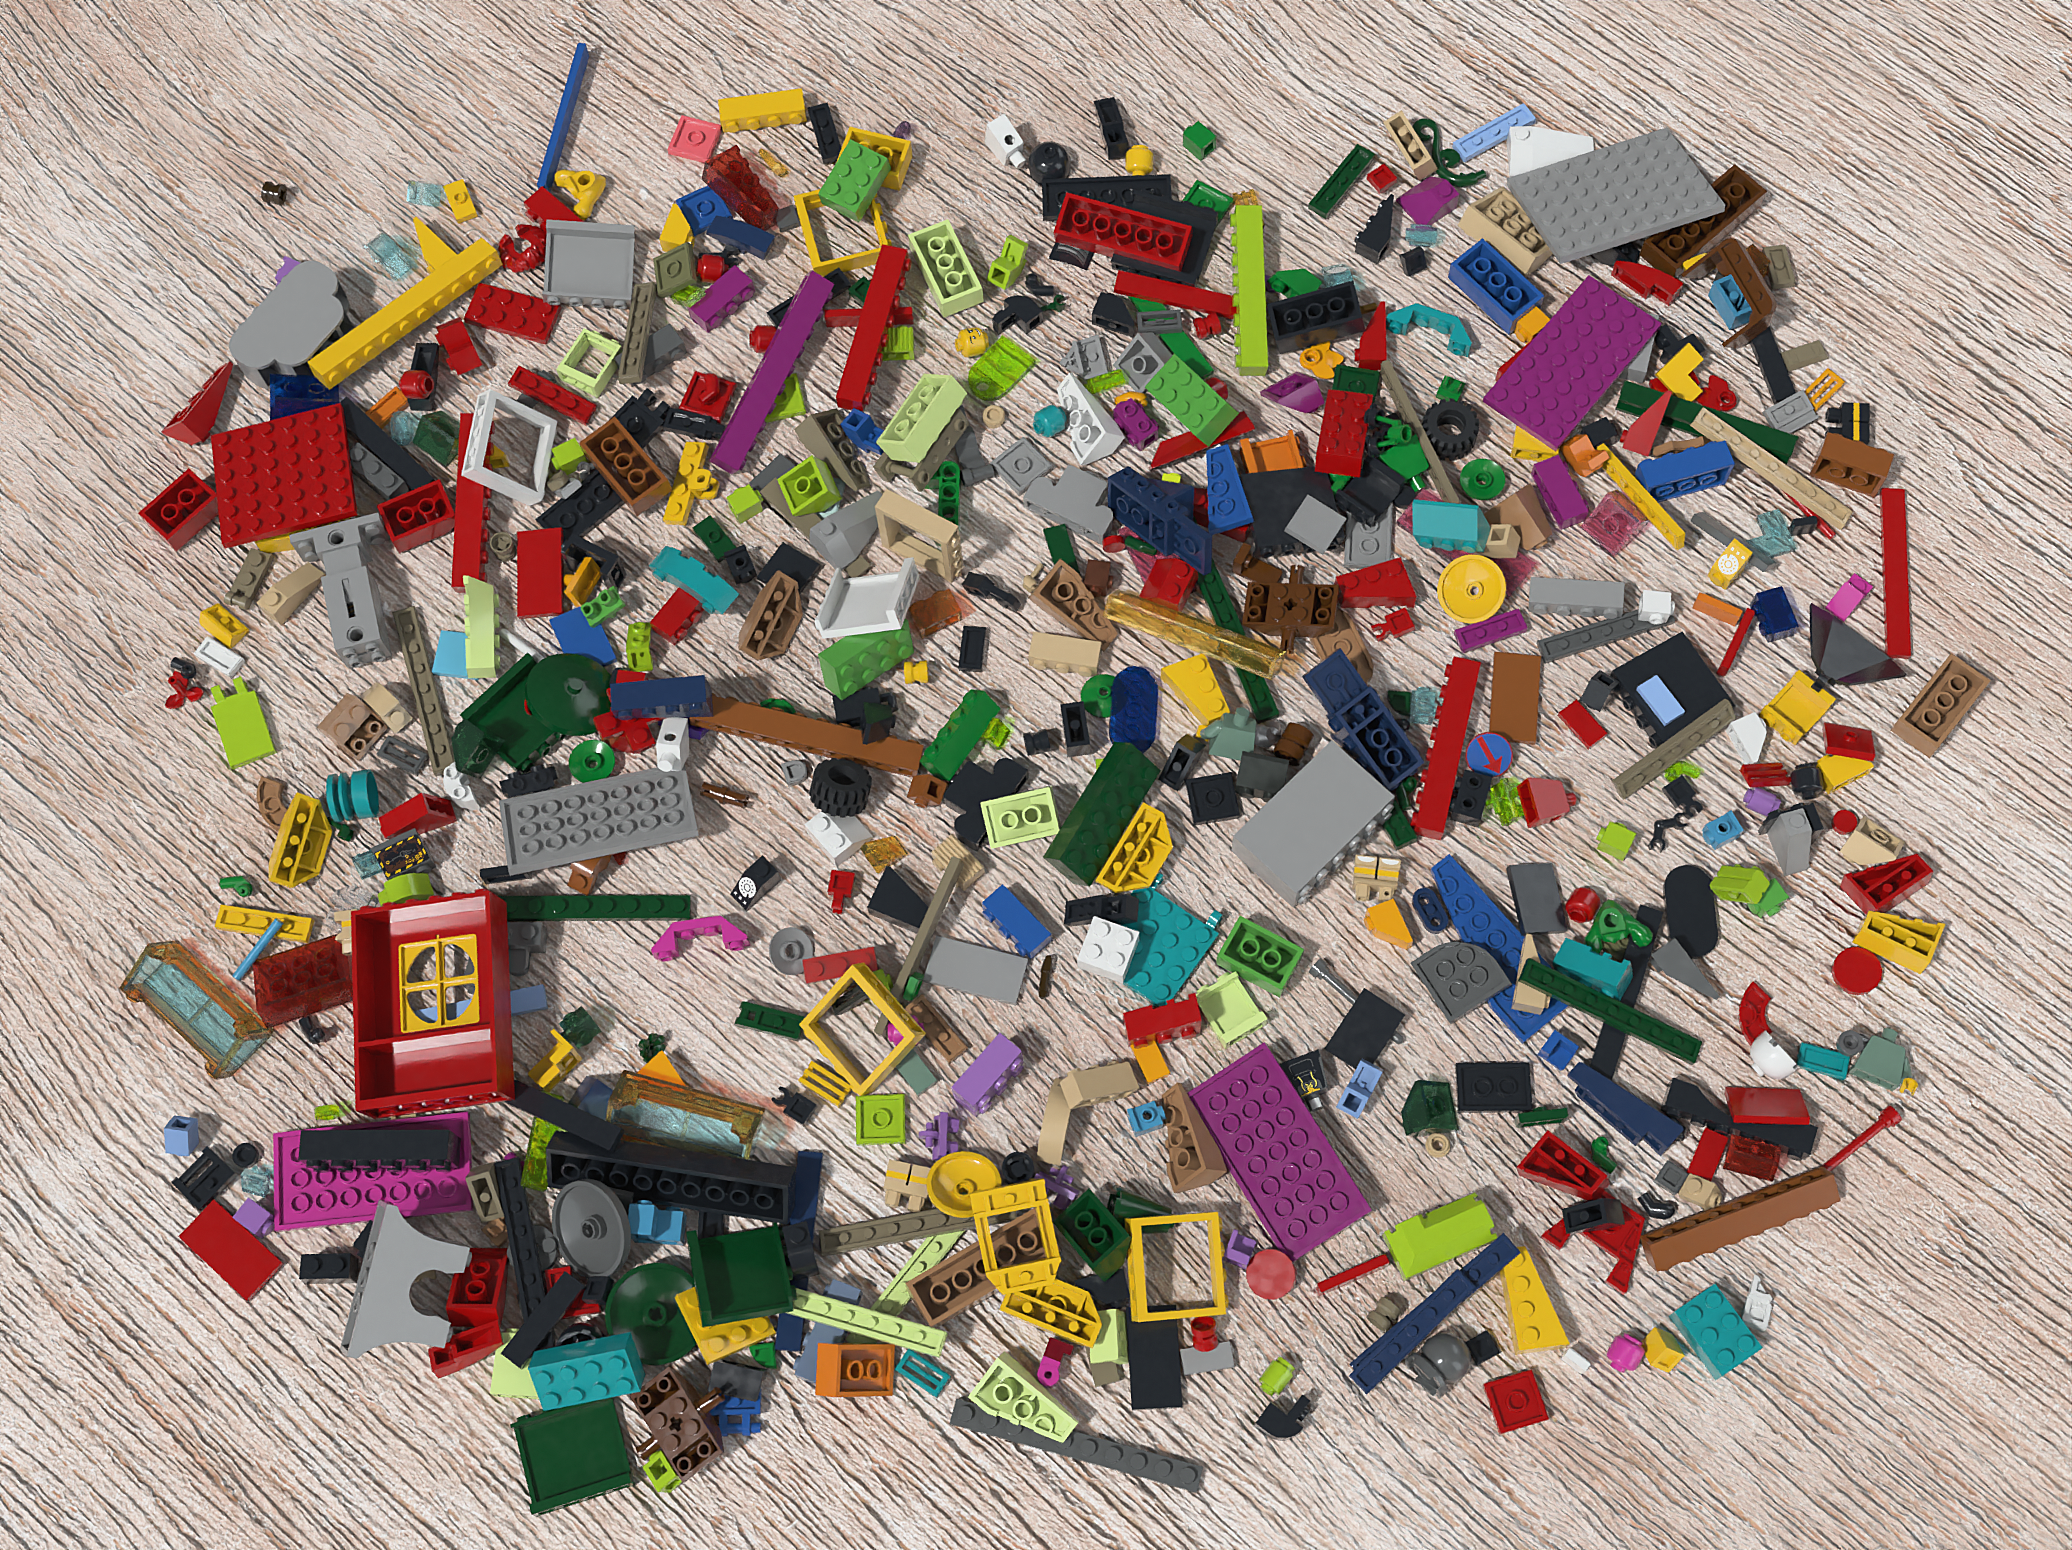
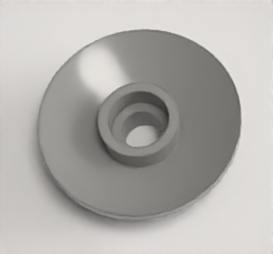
M793 927L784 928L772 937L769 945V957L773 966L779 972L785 975H797L804 972L802 960L813 957V947L809 937L800 929ZM786 948L789 950L788 956L785 953Z

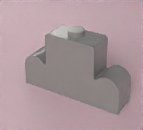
M1068 465L1056 486H1053L1050 479L1038 477L1031 483L1023 497L1024 508L1059 525L1065 524L1067 529L1102 545L1103 539L1109 536L1113 528V512L1107 506L1102 505L1107 496V482L1097 478L1090 471H1083Z

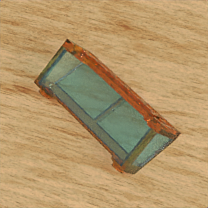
M179 940L148 943L119 987L129 1001L133 1003H147L207 1060L204 1065L206 1073L216 1080L231 1077L275 1031Z
M623 1070L609 1098L606 1121L625 1130L621 1138L623 1141L753 1160L765 1108Z

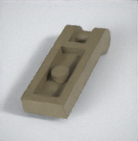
M251 548L230 591L225 595L224 603L231 606L235 604L240 609L248 610L274 559L273 556Z

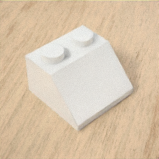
M819 812L804 825L807 834L836 867L873 839V836L855 816L840 818V816L834 817L830 816L831 814Z

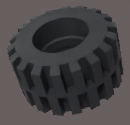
M1452 398L1448 402L1442 399L1439 404L1433 403L1431 408L1427 409L1422 422V427L1436 455L1440 456V460L1444 461L1445 458H1449V461H1454L1455 457L1461 459L1464 457V454L1468 455L1471 452V448L1475 445L1479 431V419L1476 418L1477 413L1471 411L1472 407L1469 404L1465 406L1463 405L1464 401L1454 402L1455 399ZM1444 424H1451L1456 426L1461 433L1447 435L1441 432L1438 427Z
M844 758L826 759L814 769L809 792L810 800L812 803H815L814 806L817 809H821V812L825 814H831L830 816H840V818H845L846 816L853 817L855 814L862 813V810H865L867 806L872 777L867 769H863L864 766L856 764L855 761H849Z

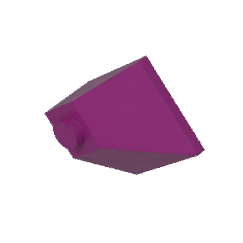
M1430 176L1396 198V202L1422 230H1425L1457 208L1460 194L1446 179Z
M1297 371L1260 391L1261 396L1303 413H1313L1318 410L1319 406L1325 403L1316 379Z

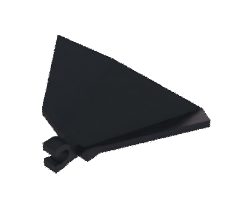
M1813 603L1809 605L1811 659L1816 667L1814 673L1819 676L1811 686L1815 691L1819 693L1827 683L1833 687L1836 684L1852 686L1901 678L1907 675L1890 657L1834 615Z

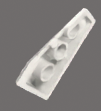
M1534 126L1510 127L1506 140L1509 178L1594 151L1593 137Z
M1068 373L1058 386L1057 392L1061 408L1066 413L1068 421L1066 429L1071 433L1072 442L1070 443L1071 450L1080 465L1084 466L1112 454L1125 436L1113 418L1073 373Z

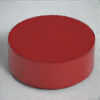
M1112 535L1104 538L1102 541L1103 551L1107 553L1122 551L1125 548L1124 537Z
M1840 810L1833 816L1831 825L1838 834L1847 835L1856 828L1857 818L1851 811Z

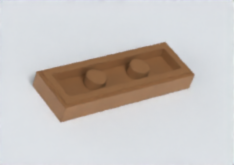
M923 994L904 1008L910 1015H915L919 1023L924 1024L926 1038L949 1065L968 1050L964 1042Z

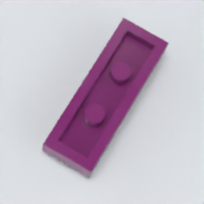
M1518 608L1489 618L1486 621L1454 630V636L1461 652L1465 653L1525 633L1528 628Z

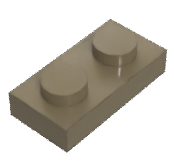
M1785 244L1764 247L1762 255L1772 290L1794 287L1796 281Z

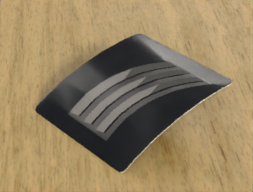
M1055 242L1049 259L1087 270L1094 252Z

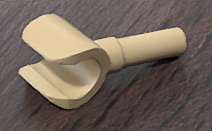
M1039 563L1030 575L1024 577L1023 588L1029 593L1033 592L1038 585V582L1034 579L1043 568L1042 563Z

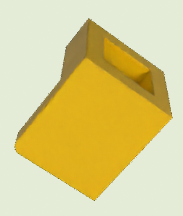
M1654 1327L1641 1341L1643 1343L1641 1347L1644 1348L1645 1356L1650 1365L1667 1373L1685 1356L1675 1337L1671 1333Z

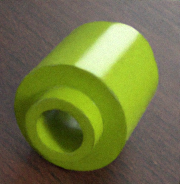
M1278 1357L1276 1361L1272 1360L1259 1378V1381L1262 1383L1260 1388L1270 1396H1273V1394L1280 1395L1293 1377L1292 1373L1295 1368L1282 1357Z

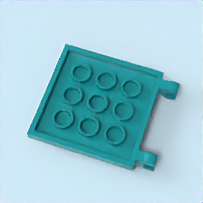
M1160 872L1149 888L1133 890L1131 896L1139 899L1138 921L1121 925L1139 932V942L1123 984L1156 1007L1167 1005V1000L1176 997L1219 937V933L1215 929L1223 919L1221 918L1223 914L1214 910L1206 924H1204L1158 893L1156 890L1164 880V875Z

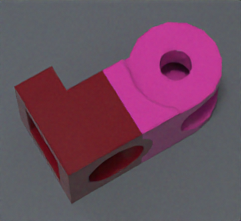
M1052 1337L1049 1338L1037 1372L1038 1381L1043 1387L1052 1388L1058 1384L1060 1379L1059 1369L1064 1355L1071 1358L1074 1351L1073 1345Z

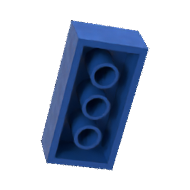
M1483 238L1450 265L1448 278L1508 335L1515 330L1517 321L1537 306L1541 309L1544 295Z
M1725 440L1721 442L1711 441L1702 447H1689L1683 452L1676 454L1667 453L1661 458L1654 460L1651 458L1645 459L1638 464L1634 477L1659 503L1725 485L1735 463Z

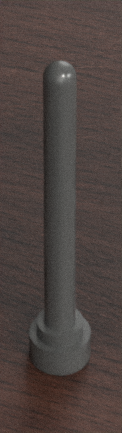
M1320 958L1309 970V973L1315 979L1317 977L1320 980L1324 979L1353 1005L1358 996L1329 972L1330 969L1327 967L1328 964ZM1396 1030L1390 1038L1396 1044H1402L1404 1041L1403 1036Z

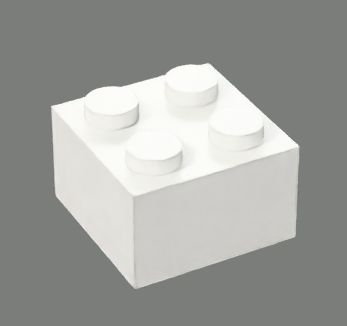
M1094 916L1077 958L1078 968L1123 984L1139 942V932Z

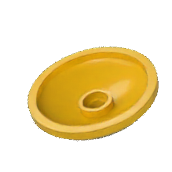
M1481 555L1461 556L1449 563L1440 575L1437 586L1438 599L1443 610L1451 618L1467 624L1483 622L1495 615L1501 608L1506 596V580L1499 566L1492 560ZM1478 587V594L1473 595L1472 589Z
M954 1152L940 1158L931 1167L926 1182L927 1193L934 1206L943 1213L960 1218L974 1217L970 1193L979 1189L985 1190L1001 1186V1177L996 1166L986 1157L974 1152Z

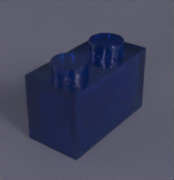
M1780 586L1755 594L1750 608L1755 611L1754 616H1757L1759 621V631L1762 636H1765L1767 643L1794 636L1799 625L1783 587Z

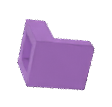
M1234 1229L1222 1261L1246 1270L1256 1241L1238 1234L1239 1230Z

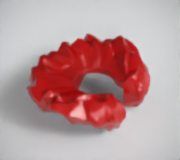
M518 224L515 227L517 235L531 243V246L522 253L515 251L514 243L509 235L504 234L500 239L498 251L502 266L505 269L509 268L512 272L518 274V272H524V270L530 271V269H535L541 266V262L545 261L547 234L537 226Z

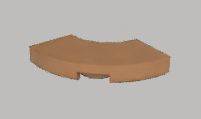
M1701 436L1685 441H1669L1652 448L1653 456L1662 457L1667 453L1676 454L1683 452L1689 447H1702L1711 442V440Z
M261 776L257 787L259 810L269 826L279 832L282 819L287 811L282 798L285 786L280 782Z

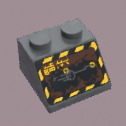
M415 828L371 848L387 880L410 873L429 874L432 869L436 868L427 843Z

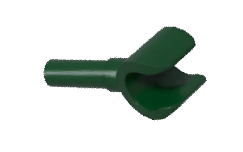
M1056 295L1053 303L1042 306L1040 309L1043 312L1052 309L1056 312H1062L1066 303H1059L1063 301L1064 296Z
M327 817L329 824L339 830L337 837L350 842L354 831L347 825L334 822L331 817Z

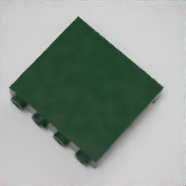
M528 652L460 714L464 723L515 772L521 770L522 774L529 772L538 759L549 754L552 746L567 737V735L555 732L543 725L533 714L528 715L524 706L526 699L525 685L529 673L537 664Z
M772 1222V1227L698 1239L696 1230L686 1232L702 1327L793 1311V1301L797 1300L795 1285L790 1286L789 1280H793L791 1265H786L785 1263L789 1258L786 1245L782 1246L781 1241H784L782 1226Z
M613 1397L559 1409L541 1410L540 1415L534 1417L531 1414L523 1415L516 1418L517 1422L510 1424V1427L515 1431L532 1504H529L531 1515L535 1517L635 1486Z

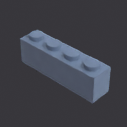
M833 1279L831 1285H826L822 1296L858 1306L863 1292L861 1289ZM815 1322L812 1332L808 1331L804 1338L803 1346H805L802 1356L798 1355L795 1360L793 1370L796 1371L794 1375L799 1379L816 1385L818 1343H844L848 1331Z

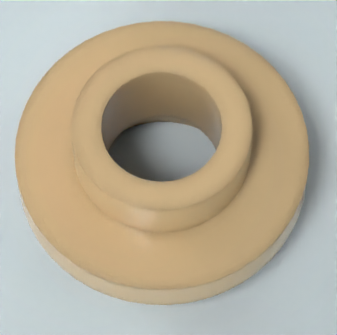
M1433 1133L1426 1140V1151L1432 1157L1442 1158L1450 1150V1141L1444 1134ZM1439 1142L1442 1145V1149L1436 1150L1433 1147V1143Z

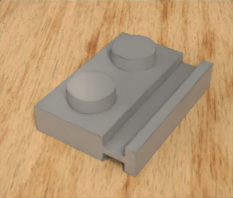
M1804 390L1793 394L1762 412L1771 428L1789 434L1819 418L1815 414L1814 408Z

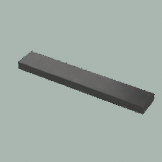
M1638 610L1622 614V617L1602 620L1538 640L1536 644L1546 664L1675 623V618L1673 615H1670L1666 623L1652 624L1649 621L1638 620Z

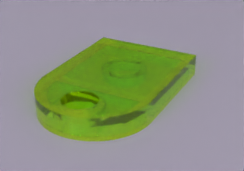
M1002 335L971 367L968 373L969 388L973 395L981 400H999L1007 395L1036 365V360ZM985 383L989 387L987 390L981 391L977 389V386Z

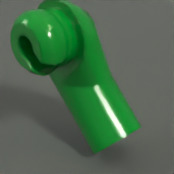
M243 876L220 878L221 889L234 888L241 897L250 896L253 892L252 884Z
M1600 1136L1593 1140L1591 1144L1592 1159L1597 1165L1611 1174L1617 1167V1164L1607 1157L1609 1142L1605 1137Z

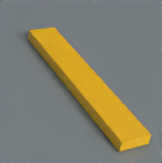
M1604 443L1599 445L1597 450H1606L1610 457L1603 462V470L1675 550L1683 548L1685 532Z

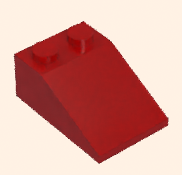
M470 1248L469 1252H472V1258L469 1267H465L464 1273H454L446 1305L451 1327H478L495 1320L499 1321L501 1327L507 1290L508 1248Z

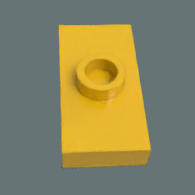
M463 179L443 186L458 224L478 217Z

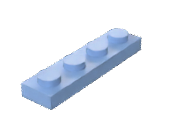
M1523 103L1454 141L1452 148L1459 153L1463 162H1466L1506 140L1510 127L1531 126L1535 123L1536 118Z

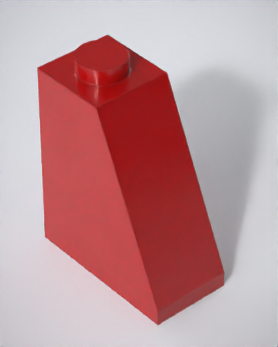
M422 792L378 818L381 825V833L385 839L389 840L414 828L421 835L457 821L451 800Z

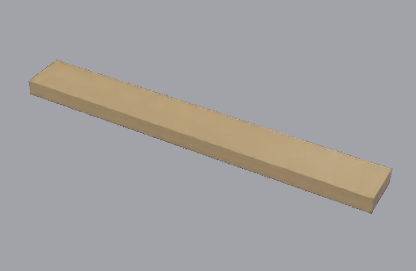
M1704 407L1691 423V427L1711 441L1721 442L1725 440L1731 455L1837 529L1841 530L1853 513L1852 510Z

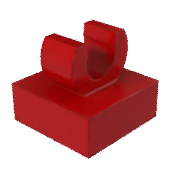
M1382 164L1368 173L1366 179L1379 194H1382L1396 184L1398 178L1385 164Z

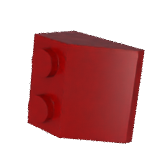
M1177 558L1157 559L1138 600L1180 616L1198 579V571L1185 561Z

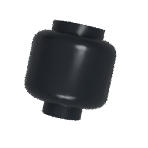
M1805 763L1797 765L1790 774L1792 791L1795 795L1802 796L1803 800L1815 799L1817 797L1816 794L1824 789L1822 772L1819 768L1814 767V764Z

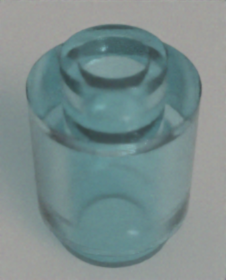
M1411 224L1410 228H1406L1405 241H1409V246L1430 247V245H1436L1437 228L1432 227V225Z
M405 411L393 413L390 419L391 438L399 446H406L414 440L413 419Z

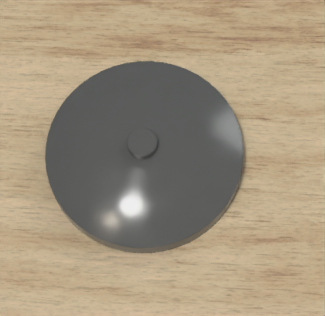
M581 1179L566 1185L557 1195L552 1210L553 1235L562 1257L575 1272L586 1278L589 1276H610L615 1274L625 1264L631 1247L630 1224L621 1201L608 1186L594 1179Z

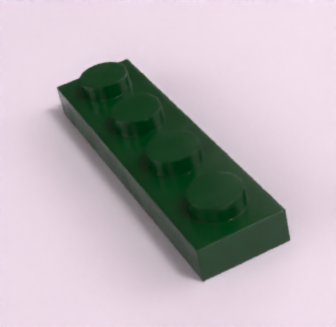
M1357 144L1309 202L1308 209L1326 219L1372 163L1375 154Z

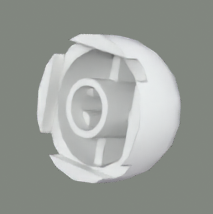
M1766 1030L1753 1041L1750 1048V1056L1755 1063L1751 1066L1761 1077L1766 1074L1771 1079L1780 1080L1790 1076L1800 1068Z

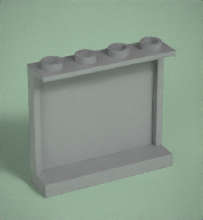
M546 220L547 237L544 291H542L543 302H547L550 305L569 303L575 307H580L582 304L591 305L595 308L613 306L616 309H626L630 307L633 286L635 225Z

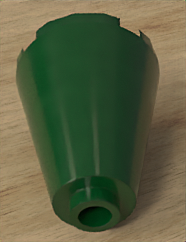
M1119 1185L1113 1186L1112 1189L1116 1190V1193L1110 1194L1107 1209L1124 1229V1218L1174 1215L1171 1208ZM1174 1223L1141 1226L1142 1234L1167 1233L1169 1228L1173 1229Z

